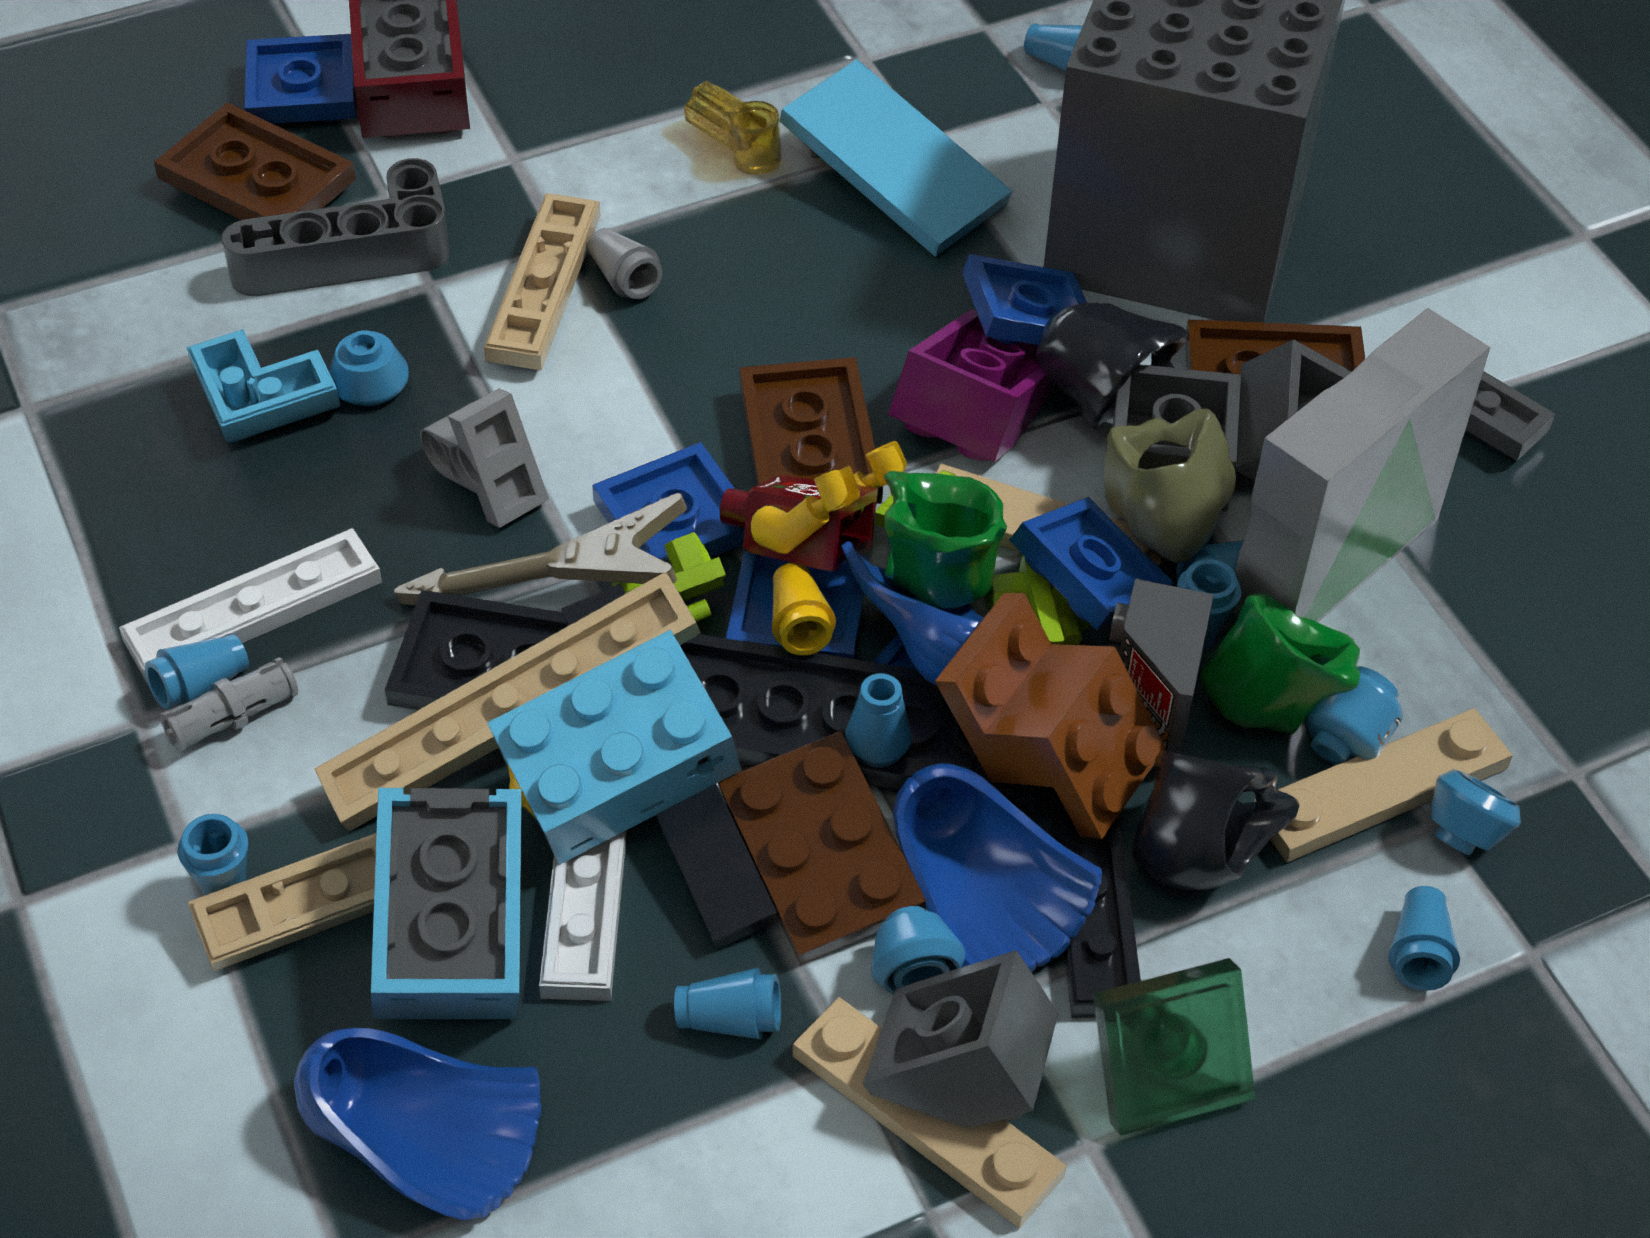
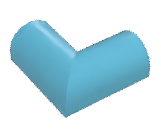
M243 329L186 347L189 359L227 442H237L340 407L337 388L319 350L261 368Z

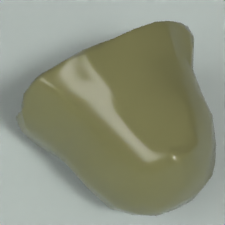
M1198 409L1172 424L1163 419L1154 418L1140 426L1113 427L1107 436V450L1104 463L1105 495L1110 510L1125 518L1133 536L1139 542L1154 550L1166 560L1174 563H1185L1191 560L1210 540L1219 521L1222 508L1230 502L1235 489V469L1229 457L1226 437L1215 414L1209 409ZM1159 441L1174 442L1187 447L1191 451L1185 463L1149 470L1138 468L1139 460L1143 453L1151 445Z

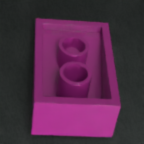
M971 309L908 351L888 415L905 422V427L917 435L930 438L939 437L957 445L959 452L968 458L978 461L991 460L996 462L1016 445L1056 384L1050 379L1037 360L1036 350L1038 345L1023 342L1004 344L992 337H986L977 311Z

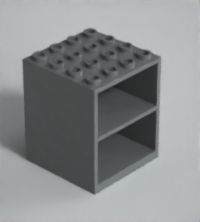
M1093 0L1066 66L1043 267L1074 272L1081 289L1216 321L1265 322L1307 181L1345 0Z

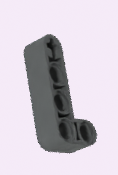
M407 158L393 164L387 171L386 177L389 199L245 219L228 226L222 234V245L233 288L240 294L261 296L439 268L450 257V246L445 207L434 165L427 160L419 158Z

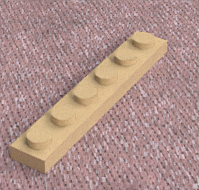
M664 572L314 768L341 824L350 832L377 816L378 788H403L404 794L410 795L411 788H428L497 749L498 745L487 722L670 629L679 645L696 637L701 632L667 572Z

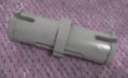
M278 657L242 677L240 676L231 681L227 678H222L212 683L211 690L200 695V697L160 713V721L170 743L175 746L178 752H181L202 739L228 727L232 730H237L247 725L248 718L259 713V711L298 695V686L287 663H283V659Z

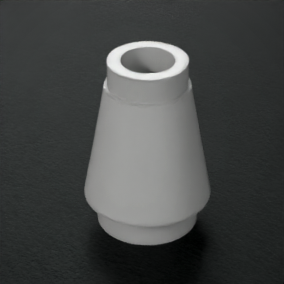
M609 228L599 229L592 234L587 244V251L619 296L642 299L656 290L662 279V267L659 257L653 249L618 234Z

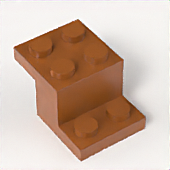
M1003 593L935 680L989 780L997 783L1054 787L1080 837L1097 839L1104 837L1154 765L1156 756L1166 748L1116 648L1113 646L1051 644L1025 593Z

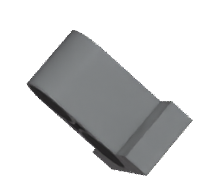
M498 388L477 401L471 402L429 425L420 432L423 449L435 469L444 477L477 493L487 522L500 528L549 500L511 393Z

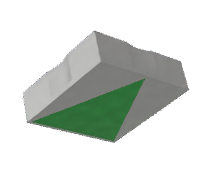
M1427 308L1375 349L1345 378L1321 392L1264 438L1251 498L1250 522L1239 552L1235 570L1237 580L1241 586V598L1233 610L1234 614L1239 617L1247 596L1263 592L1292 610L1296 616L1319 622L1438 520L1491 347Z

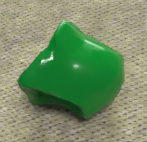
M887 472L884 478L893 496V505L885 512L884 516L885 531L891 546L885 571L887 579L919 602L941 610L962 607L990 593L999 543L1007 529L1003 519V502L996 492L988 485L970 477L936 473Z
M1261 592L1247 596L1236 623L1199 673L1200 684L1218 712L1238 727L1261 728L1274 732L1295 734L1305 717L1323 699L1335 694L1349 692L1358 686L1360 672L1357 662L1360 656V648L1355 644L1354 639L1347 634L1331 629L1311 619L1296 616L1285 605L1266 593Z

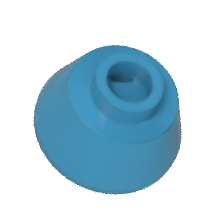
M367 330L354 332L339 342L328 370L337 388L339 398L362 407L378 406L390 401L405 387L409 377L407 362L391 340L381 333Z
M1456 769L1443 773L1436 779L1430 817L1440 826L1434 835L1456 850L1467 855H1471L1476 846L1488 851L1520 826L1519 806L1486 783Z
M918 906L903 907L892 912L887 917L886 922L877 930L871 963V975L879 986L894 994L896 988L961 968L966 957L965 949L960 940L938 914L926 911Z

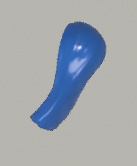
M848 541L842 544L843 554L862 591L896 628L915 669L927 681L937 686L935 680L984 618L977 613L971 603L959 608L941 610L919 602L890 582L885 576V569L876 565L873 566L863 559L854 549L851 542Z
M943 763L927 766L906 779L898 791L893 809V820L899 845L926 899L928 911L938 914L963 944L966 957L962 967L1017 950L1030 971L1033 972L1036 966H1043L1050 962L1051 958H1057L1069 946L1071 938H1075L1085 923L1086 917L1090 916L1095 907V900L1101 885V868L1064 847L1013 805L995 786L969 769Z
M345 1028L328 1032L317 1039L305 1051L298 1064L294 1078L297 1109L304 1123L313 1134L344 1149L361 1160L390 1187L407 1199L445 1216L460 1220L488 1216L489 1212L499 1208L502 1199H508L511 1196L513 1187L518 1186L523 1178V1174L527 1172L533 1156L532 1148L535 1146L539 1127L538 1120L541 1119L542 1111L540 1103L541 1081L535 1067H491L477 1065L427 1049L398 1035L370 1028Z

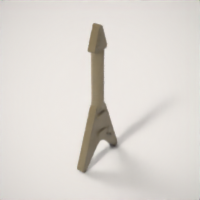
M676 493L558 545L551 551L445 573L443 568H439L396 587L394 593L400 604L416 605L421 590L462 596L548 577L568 580L644 584L667 572L674 584L677 577L672 566L639 548L687 510V506L682 494Z

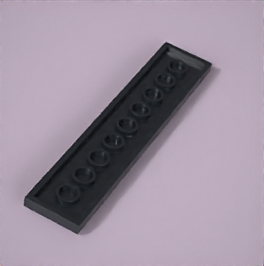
M421 590L385 687L387 705L420 710L568 627L563 613ZM701 634L680 645L732 735L740 764L756 766L838 731H842L845 737V731L863 681L873 674L884 673L895 677L901 684L912 740L907 752L890 766L882 768L870 767L856 759L868 785L900 790L906 779L912 777L915 772L939 763L952 764L969 769L983 777L1019 810L1033 812L1037 786L991 782L938 686L927 681L916 669L820 653L796 655L782 647Z

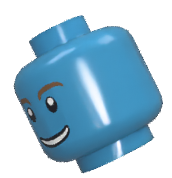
M1358 666L1360 680L1355 689L1323 699L1304 719L1305 727L1313 737L1311 742L1312 749L1324 760L1334 765L1341 764L1357 756L1363 759L1376 758L1402 721V709L1397 700L1399 696L1398 690L1386 677L1370 668Z

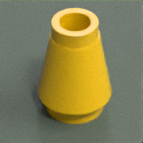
M796 563L782 565L773 575V636L778 643L783 645L792 654L811 655L825 648L832 638L836 625L835 614L806 566Z

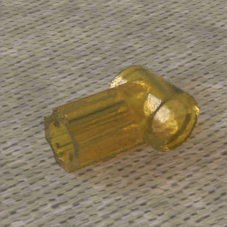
M707 80L693 89L689 101L684 106L685 121L732 150L735 166L740 171L758 175L768 173L780 165L782 152L779 114L772 104L765 101L744 102Z

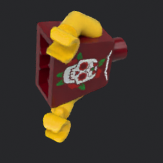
M892 441L866 454L873 471L868 475H864L860 471L853 475L851 467L848 466L840 470L830 471L814 479L776 476L752 487L750 491L728 488L720 504V521L723 525L745 528L743 546L748 553L833 572L848 563L843 554L842 544L848 541L851 542L854 549L860 555L872 549L877 487L887 485L884 478L887 472H904L907 461L898 442Z

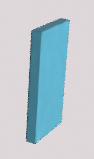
M858 59L782 108L780 123L935 257L1009 203L1013 192L1010 188Z

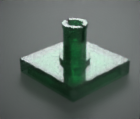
M1230 958L1093 993L1109 1120L1120 1136L1256 1099L1242 970Z

